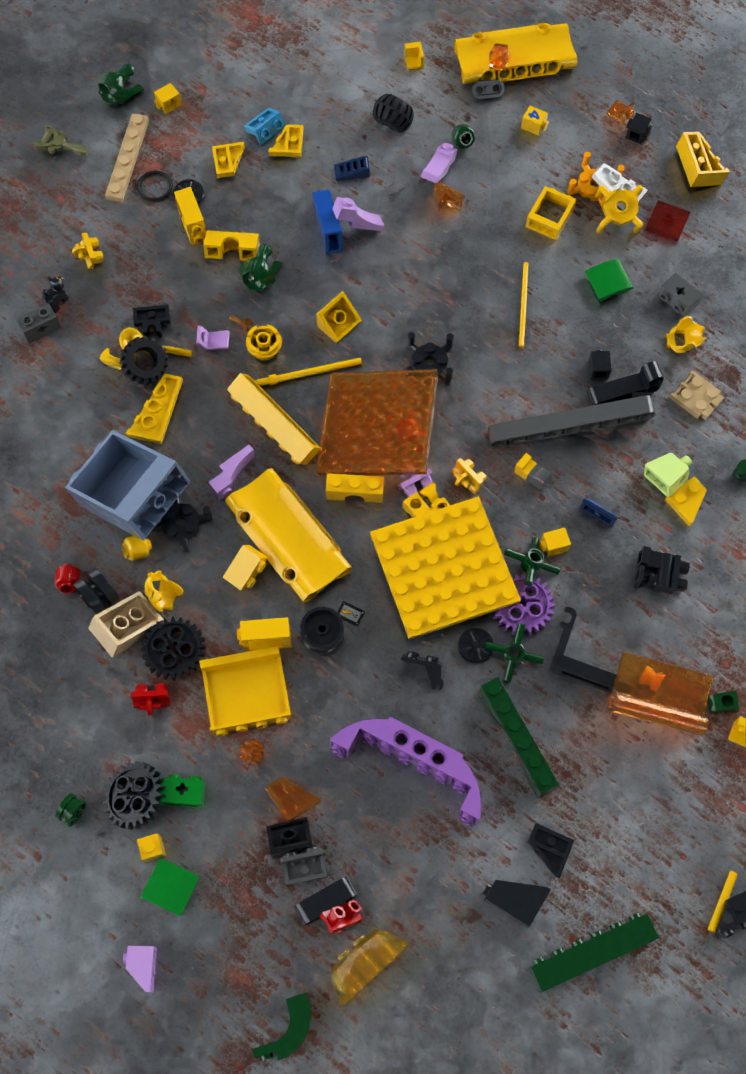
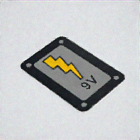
M343 601L337 613L340 614L343 620L358 626L365 611Z

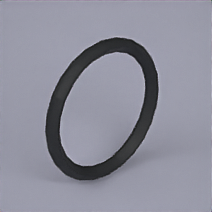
M157 170L146 172L137 182L139 195L149 201H160L166 198L173 188L171 177L165 172ZM160 174L168 179L169 189L164 195L151 198L142 193L140 188L142 180L148 175Z

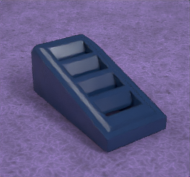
M368 156L334 164L336 180L370 177Z

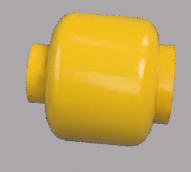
M129 536L122 543L124 557L131 561L147 558L149 550H152L151 542L146 538L143 541L135 536Z

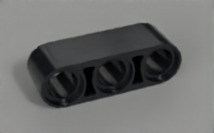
M345 876L294 906V909L303 926H306L319 919L322 912L336 906H341L358 896L349 877Z

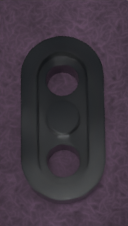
M498 79L476 81L471 87V93L477 99L500 97L505 90L504 83ZM494 85H498V89L496 91H493ZM481 86L482 90L478 93L476 89Z

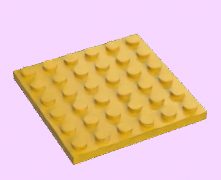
M479 496L370 532L409 640L520 603L521 601Z

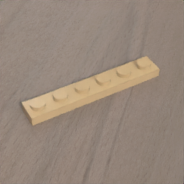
M133 113L131 115L107 187L106 200L123 202L149 123V117L146 115Z

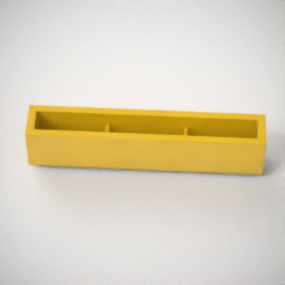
M240 373L227 390L231 393L230 397L235 402L240 403L243 406L242 409L247 414L255 418L254 421L257 425L267 430L266 434L273 440H276L279 443L278 446L283 451L291 455V460L294 463L308 465L321 448L249 375Z

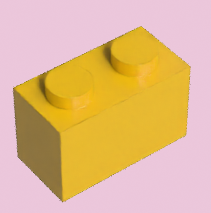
M242 545L223 578L241 591L251 589L256 582L257 574L264 570L268 557L251 545Z

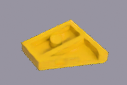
M286 125L282 130V134L277 137L275 145L272 148L270 147L269 156L302 157L303 125Z
M244 142L212 146L217 178L235 175L245 149Z
M694 476L669 498L666 497L665 501L688 526H691L707 489Z

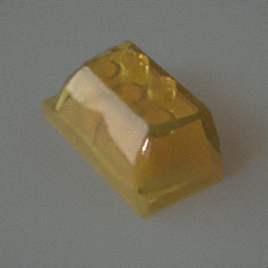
M376 928L366 937L364 934L361 935L354 942L356 946L350 952L346 949L338 957L339 962L333 966L329 974L331 987L342 1007L346 1006L408 948L409 944L404 938L400 939L390 931Z

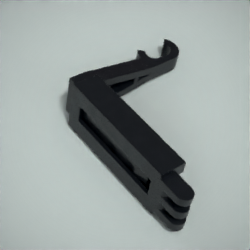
M565 607L564 611L570 613L572 618L570 623H565L564 621L559 623V626L563 628V632L550 668L554 669V673L610 694L613 693L621 697L626 696L630 686L619 682V675L564 656L577 616L573 608Z

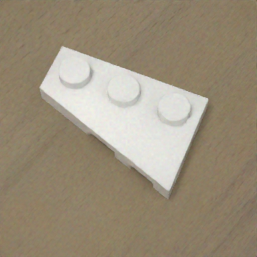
M605 163L591 176L599 186L604 185L610 192L616 189L632 191L637 186L635 185L636 182L631 179H625L621 176V173ZM644 187L638 197V202L643 197V195L648 191ZM623 203L617 204L622 210L626 209Z

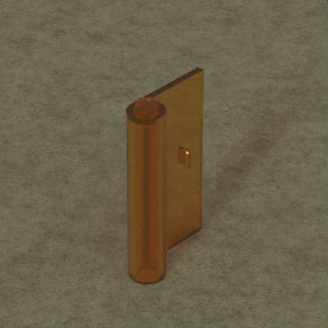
M622 652L612 695L608 697L607 706L614 713L703 736L708 728V717L704 716L714 676Z

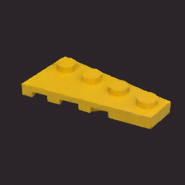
M164 373L153 390L152 396L143 405V410L136 416L131 428H128L126 431V437L162 445L183 382L182 377Z

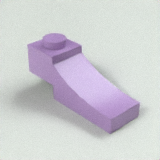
M442 143L437 148L429 164L422 171L421 178L437 183L447 174L449 166L454 163L458 149L454 148L452 144Z
M347 197L336 198L332 209L337 220L348 221L351 228L383 230L384 224L380 215L358 208L353 199Z
M247 445L219 466L221 473L208 482L210 490L218 500L227 498L233 492V484L237 476L255 458L254 450L250 445Z

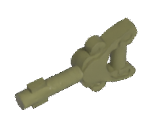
M49 125L44 127L46 134L42 140H38L34 144L35 149L48 150L50 154L68 149L79 156L89 155V150L86 149V146L80 144L77 146L66 142L64 131L59 130L57 132Z

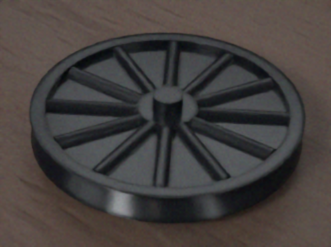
M186 179L175 185L173 189L175 201L174 192L191 187L197 204L202 201L204 190L198 181Z
M470 628L460 636L458 649L462 657L467 661L480 663L487 660L493 652L485 649L486 641L494 642L486 630Z

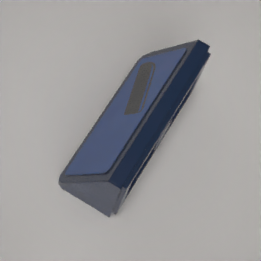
M588 497L583 499L580 509L611 527L614 526L619 518V515Z

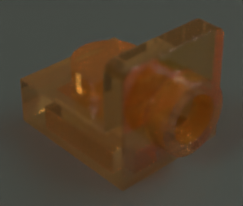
M616 100L608 110L607 116L624 125L628 119L634 116L635 103L632 102L627 106Z

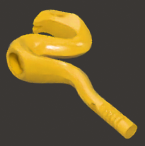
M125 328L119 336L121 348L124 350L131 340L137 337L142 338V334L135 328ZM162 346V348H166L165 353L192 357L193 350ZM106 348L100 355V361L109 367L121 370L120 358L110 355L109 348Z

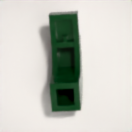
M307 992L286 999L290 1015V1023L286 1033L282 1038L273 1043L252 1049L254 1058L260 1057V1061L273 1058V1052H276L279 1061L290 1056L302 1045L309 1032L312 1019L311 1004Z

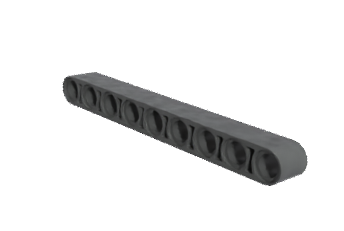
M640 396L497 423L489 426L487 430L491 447L498 448L648 420L656 414L651 396Z

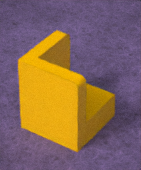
M421 41L405 43L404 45L407 70L424 69V54Z

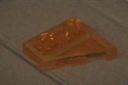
M283 776L265 787L266 792L287 823L321 802L318 796L311 795L304 788L294 785Z

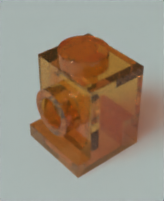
M495 43L489 53V69L506 71V63L510 60L508 45Z

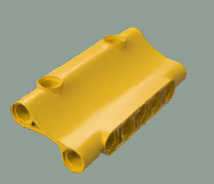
M540 23L525 27L483 33L478 32L474 33L472 37L454 39V50L460 63L463 84L479 81V78L482 80L498 79L505 82L556 74L560 69L577 68V55L571 42L567 23L556 25Z
M273 468L267 469L250 484L231 493L225 499V503L235 514L237 522L262 554L268 557L267 560L283 581L289 583L304 603L312 600L332 581L346 576L352 570V566L340 553L341 549L296 492L287 483L282 481ZM250 514V520L247 522L246 518ZM293 571H295L296 575L295 578L292 580L291 574Z

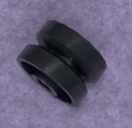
M96 567L87 573V578L92 583L91 586L83 578L73 583L80 598L95 614L107 609L102 601L103 599L110 606L121 601L119 595Z
M325 606L316 607L305 614L300 624L302 642L312 654L319 656L331 655L337 652L343 644L345 638L343 620L340 614L332 608Z

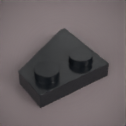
M535 823L527 844L552 874L559 879L575 840Z

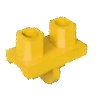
M82 233L83 240L75 244L72 254L74 257L80 258V260L85 259L88 269H94V264L103 263L104 255L102 251H93V249L99 248L98 238L88 237L87 233Z
M460 458L456 461V465L451 471L457 479L454 484L457 487L463 485L473 494H476L487 476L481 471L475 473L473 471L474 463L470 459L463 461Z

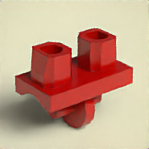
M164 683L155 685V691H148V687L143 684L137 685L135 692H131L134 708L147 710L148 716L153 715L155 709L170 706L169 693Z
M356 900L333 907L328 911L322 912L320 918L327 923L331 934L343 932L345 928L358 924L363 919L359 914L361 907Z

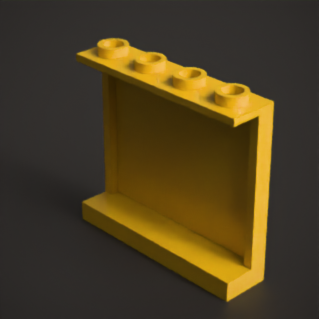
M279 646L199 661L203 674L212 735L225 736L228 732L235 730L238 733L245 732L251 727L261 729L268 727V724L276 723L277 725L286 724L288 720L292 719Z

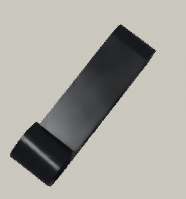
M651 361L642 366L640 373L595 385L587 390V394L592 406L630 399L632 392H651V394L660 389L664 377L658 363Z

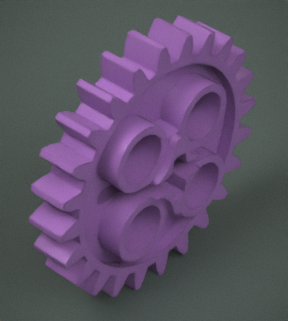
M515 573L513 582L521 599L520 602H523L526 607L517 603L511 605V608L505 607L493 611L497 612L494 619H501L499 626L506 625L505 631L512 628V634H515L518 623L526 625L524 631L531 635L532 629L538 633L539 627L545 628L544 622H550L551 619L548 616H553L554 614L550 609L555 607V604L550 602L554 600V596H548L552 590H545L547 583L539 584L541 578H538L536 581L533 580L532 586L525 585L526 574L523 573L522 578H519L518 574ZM530 590L533 591L535 595L528 596L525 592ZM530 609H537L539 614H532ZM517 612L520 618H513L510 613Z

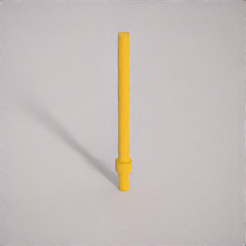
M360 357L281 375L272 374L266 378L254 381L259 386L269 384L273 386L278 385V382L362 365V360Z

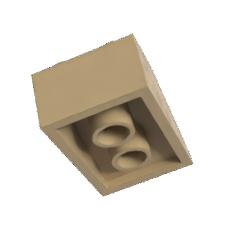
M138 591L93 616L88 629L113 658L145 636V632L149 633L151 631L150 626L155 628L157 626L156 621L161 623L164 619L145 596Z

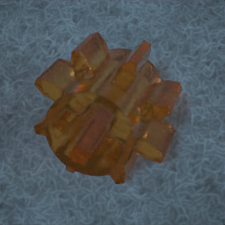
M254 738L251 742L245 740L239 747L241 753L239 758L243 759L248 765H251L252 761L258 764L264 756V746Z

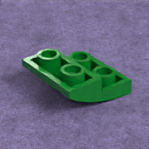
M619 258L601 263L585 271L600 302L615 294L620 296L634 288Z
M159 858L140 898L181 916L200 876Z

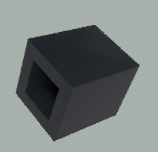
M591 351L589 358L590 379H609L612 371L610 351Z

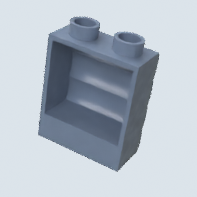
M112 430L106 439L95 447L94 453L81 469L73 473L65 489L85 510L144 541L191 481L177 461Z

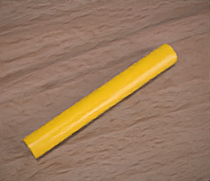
M730 871L709 923L707 930L715 933L726 907L724 902L729 899L738 876L734 871Z

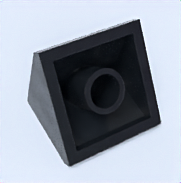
M307 817L266 826L272 858L285 856L289 852L297 851L299 853L304 852L308 848H313Z

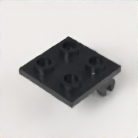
M411 651L402 655L401 660L426 666L432 689L435 688L436 683L439 684V691L443 688L444 681L441 678L442 662L439 661L438 657L427 655V658L419 657V653Z

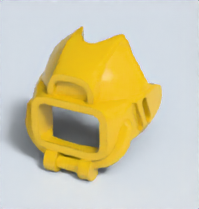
M691 316L682 318L677 326L673 327L669 334H666L667 348H671L676 353H685L700 346L706 339L702 337L705 327L692 321ZM675 334L684 335L685 345L676 346Z
M160 570L155 573H148V578L144 585L145 595L159 612L163 613V609L171 611L175 598L183 595V588L168 580ZM160 580L159 590L153 587V581Z

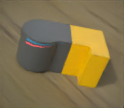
M527 453L515 466L514 473L538 489H543L552 478L551 473L547 469L540 467Z

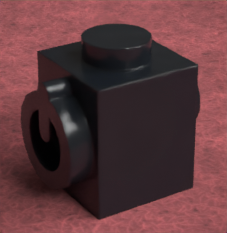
M636 113L633 119H629L626 126L628 128L626 139L641 144L643 139L647 140L653 129V126L650 125L652 119Z

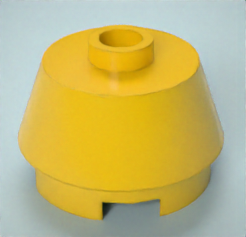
M269 324L260 327L254 326L246 337L247 350L257 359L263 361L275 357L282 345L281 335L276 328Z

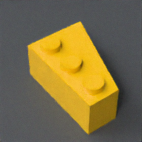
M699 131L684 132L676 148L690 187L722 185L730 171L727 168L724 169L719 162L721 159L718 156H714L710 150L711 146Z

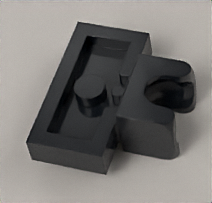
M169 305L133 308L134 326H142L143 335L148 336V338L152 331H156L158 337L162 338V325L171 324Z

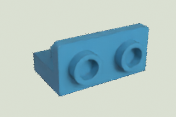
M267 108L247 123L244 128L246 132L255 135L259 144L262 145L281 131L286 124L279 111Z

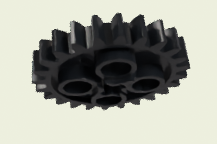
M172 616L171 622L164 618V624L156 621L157 628L150 626L152 633L145 632L148 640H142L145 647H141V651L145 654L141 657L143 660H147L144 664L146 667H150L151 673L156 671L158 678L163 674L165 680L170 675L172 680L175 681L176 675L183 679V673L190 676V669L197 671L195 664H200L199 657H205L204 652L201 650H205L206 646L201 644L205 639L200 637L202 634L201 630L196 631V624L190 626V620L183 623L182 617L177 622L174 616ZM174 633H182V635L179 638H172ZM165 634L168 635L174 647L177 649L179 655L183 659L182 663L179 662L173 650L170 648L168 642L164 638ZM159 642L165 643L161 649L155 648ZM185 648L192 649V651L189 654H182ZM167 659H174L173 664L165 665Z
M135 761L134 764L128 762L127 767L121 765V772L114 771L116 777L108 778L111 784L105 785L108 792L103 793V796L107 797V800L102 802V804L108 806L104 810V812L109 813L107 818L113 820L112 823L114 825L133 830V828L140 829L141 824L147 826V819L154 821L153 814L160 813L157 807L164 806L160 799L166 797V795L161 793V791L166 789L165 786L160 785L164 781L163 778L159 777L161 773L156 771L155 767L145 762ZM139 793V794H141V795H149V796H148V797H142V796H136V795ZM119 794H128V795H132V796H130V797L125 796V795L119 796Z

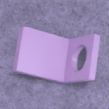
M198 326L196 343L207 351L226 349L229 346L230 332L228 330L208 332L202 326ZM201 333L204 335V342L201 339Z

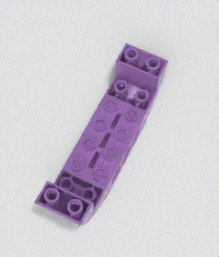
M389 717L388 720L370 719L351 724L340 730L330 739L332 753L340 758L344 756L349 758L361 737L365 744L380 747V751L388 756L393 754L399 757L398 760L401 763L416 766V770L424 775L429 773L435 776L434 779L444 785L448 783L454 786L453 790L460 794L467 793L468 795L459 811L458 817L461 818L460 821L468 826H472V824L477 825L481 813L480 791L476 778L463 760V754L392 717ZM404 741L406 744L399 745L397 742ZM420 750L424 754L418 755L415 751ZM440 760L442 764L438 765L435 764L433 761Z

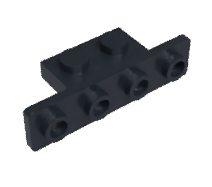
M746 891L725 900L724 904L734 921L718 928L715 932L716 938L721 936L728 938L735 934V930L740 927L743 930L746 929Z

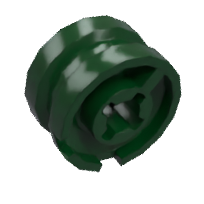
M70 793L59 805L55 818L59 821L63 820L64 824L69 827L73 826L81 817L82 809L85 810L86 802L82 799L78 800L76 795Z

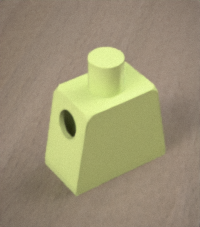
M668 453L646 463L644 476L669 498L688 480L689 466L692 465V460L687 455L679 459L673 453Z

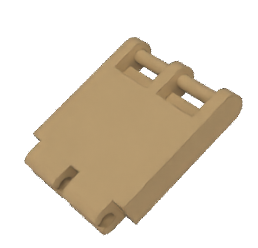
M691 371L689 377L679 384V388L669 395L671 400L697 419L701 417L704 420L708 418L724 399L720 395L721 391L694 371Z

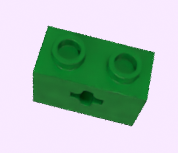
M175 774L163 777L162 785L166 789L161 791V793L166 795V797L161 798L160 802L164 806L204 808L206 782L201 780V777L189 776V779H184L180 775ZM185 786L188 791H185L182 795L179 790H183Z

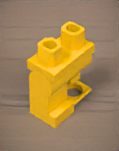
M432 482L419 492L405 499L402 508L413 518L450 505L444 497H438L436 484ZM426 496L428 497V502L431 504L430 507H428V505L423 500V498H425Z

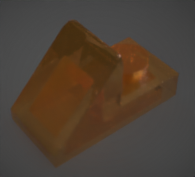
M440 181L434 183L433 193L438 212L445 203L458 210L463 208L465 195Z

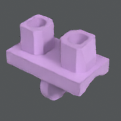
M406 464V471L401 473L403 479L409 476L410 479L397 485L399 491L403 489L407 497H410L418 492L414 482L419 480L422 488L433 482L430 476L432 471L428 468L416 475L415 472L420 470L419 466L411 467L410 464Z

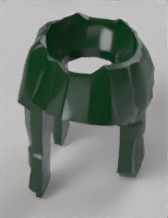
M125 64L118 71L101 74V77H99L98 93L108 105L124 104L133 95L144 90L140 84L135 85L131 89H123L125 81L134 75V67L131 64Z
M263 243L260 245L256 256L242 263L238 270L243 283L249 289L258 292L274 284L276 281L275 274L283 265L282 262L274 261L271 268L266 261L273 251L268 244Z

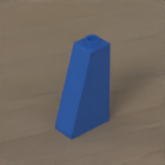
M330 190L313 192V205L325 253L330 254L343 251L342 229L332 209L334 203Z

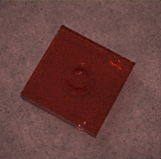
M658 200L645 230L678 242L691 212Z

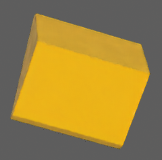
M343 291L316 313L317 327L336 343L362 321Z

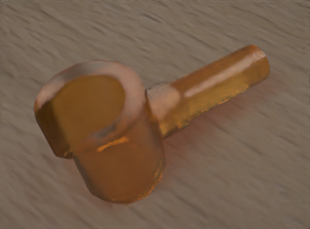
M232 315L229 318L241 325L242 330L245 332L249 331V327L245 326V324L253 325L252 320L249 318L240 320Z

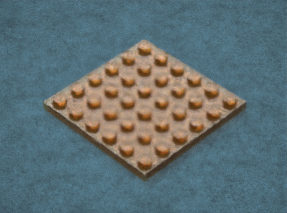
M437 369L331 373L316 473L319 476H327V473L347 475L427 474L438 382Z

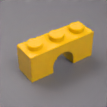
M207 230L203 244L205 258L223 259L225 252L235 250L239 252L241 261H247L257 254L258 247L260 246L259 234Z
M327 473L326 500L345 501V497L355 495L362 497L364 502L383 503L384 477Z

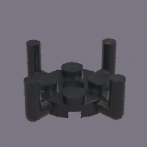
M409 332L408 347L414 353L412 355V366L407 367V381L411 382L417 376L425 379L426 377L432 379L441 377L446 383H450L452 381L453 369L447 368L448 356L446 352L453 347L454 335L451 333L447 334L446 344L442 347L432 342L419 347L415 343V333ZM432 359L434 364L428 365L425 363V360Z
M179 496L173 503L174 505L161 518V523H157L151 532L163 530L168 537L179 541L182 551L187 552L189 550L188 540L199 529L200 522L212 519V513L209 506H204V514L198 515L192 505L181 503ZM178 519L186 520L183 526H177L175 523Z

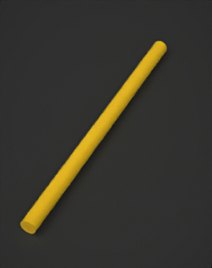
M528 262L523 263L519 331L520 348L524 347Z

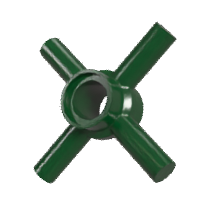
M537 537L532 538L531 548L525 554L506 548L504 552L505 556L522 561L521 568L526 572L525 585L527 586L533 585L534 573L540 568L557 575L561 570L560 567L544 562V555L538 550L540 539Z
M518 623L513 642L508 643L506 646L486 641L485 649L504 654L505 659L508 661L503 681L511 683L515 664L523 659L543 664L544 656L526 652L521 644L525 624ZM513 647H517L519 650V655L516 658L510 656V649Z

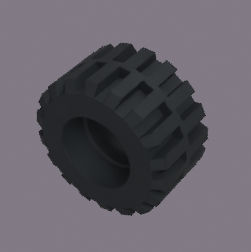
M148 336L137 337L131 340L120 355V363L122 365L120 368L125 372V377H129L131 382L135 381L139 385L154 383L162 377L169 363L167 362L168 354L165 353L166 348H162V343L160 341L156 342L153 337L149 339ZM138 351H146L153 357L154 367L151 370L144 371L136 366L134 355Z

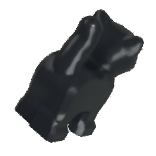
M62 276L47 277L51 287L48 290H42V302L45 305L49 303L54 313H57L60 309L58 306L60 300L65 303L69 299L63 288L65 280Z

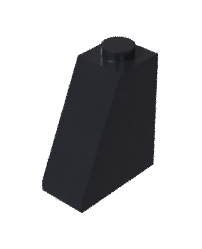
M495 880L493 884L488 883L483 894L486 897L483 901L528 929L551 889L544 886Z

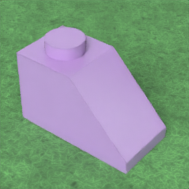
M128 946L127 951H124L123 964H126L127 971L145 992L153 993L157 947Z

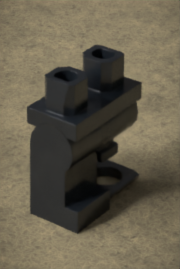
M643 546L638 553L635 587L641 588L653 585V590L672 594L674 591L684 592L687 589L688 581L679 578V573L686 575L689 572L690 563L681 560L680 555L674 556L670 553H661L651 550L650 547ZM645 570L656 573L655 575L652 573L648 576L644 575Z

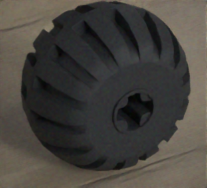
M384 94L374 104L373 118L382 125L402 133L411 126L414 111L408 103L392 94Z

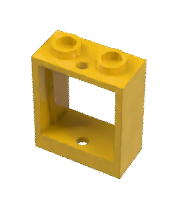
M545 186L527 216L525 227L557 240L574 211L577 199L563 194L554 188ZM544 199L566 208L558 223L536 214Z
M191 187L175 191L178 211L191 246L203 243L206 236L204 219Z
M289 618L240 621V628H237L239 645L243 646L245 652L279 646V649L292 648Z

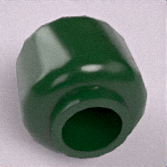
M460 124L452 131V141L459 148H469L475 141L474 130L468 125Z

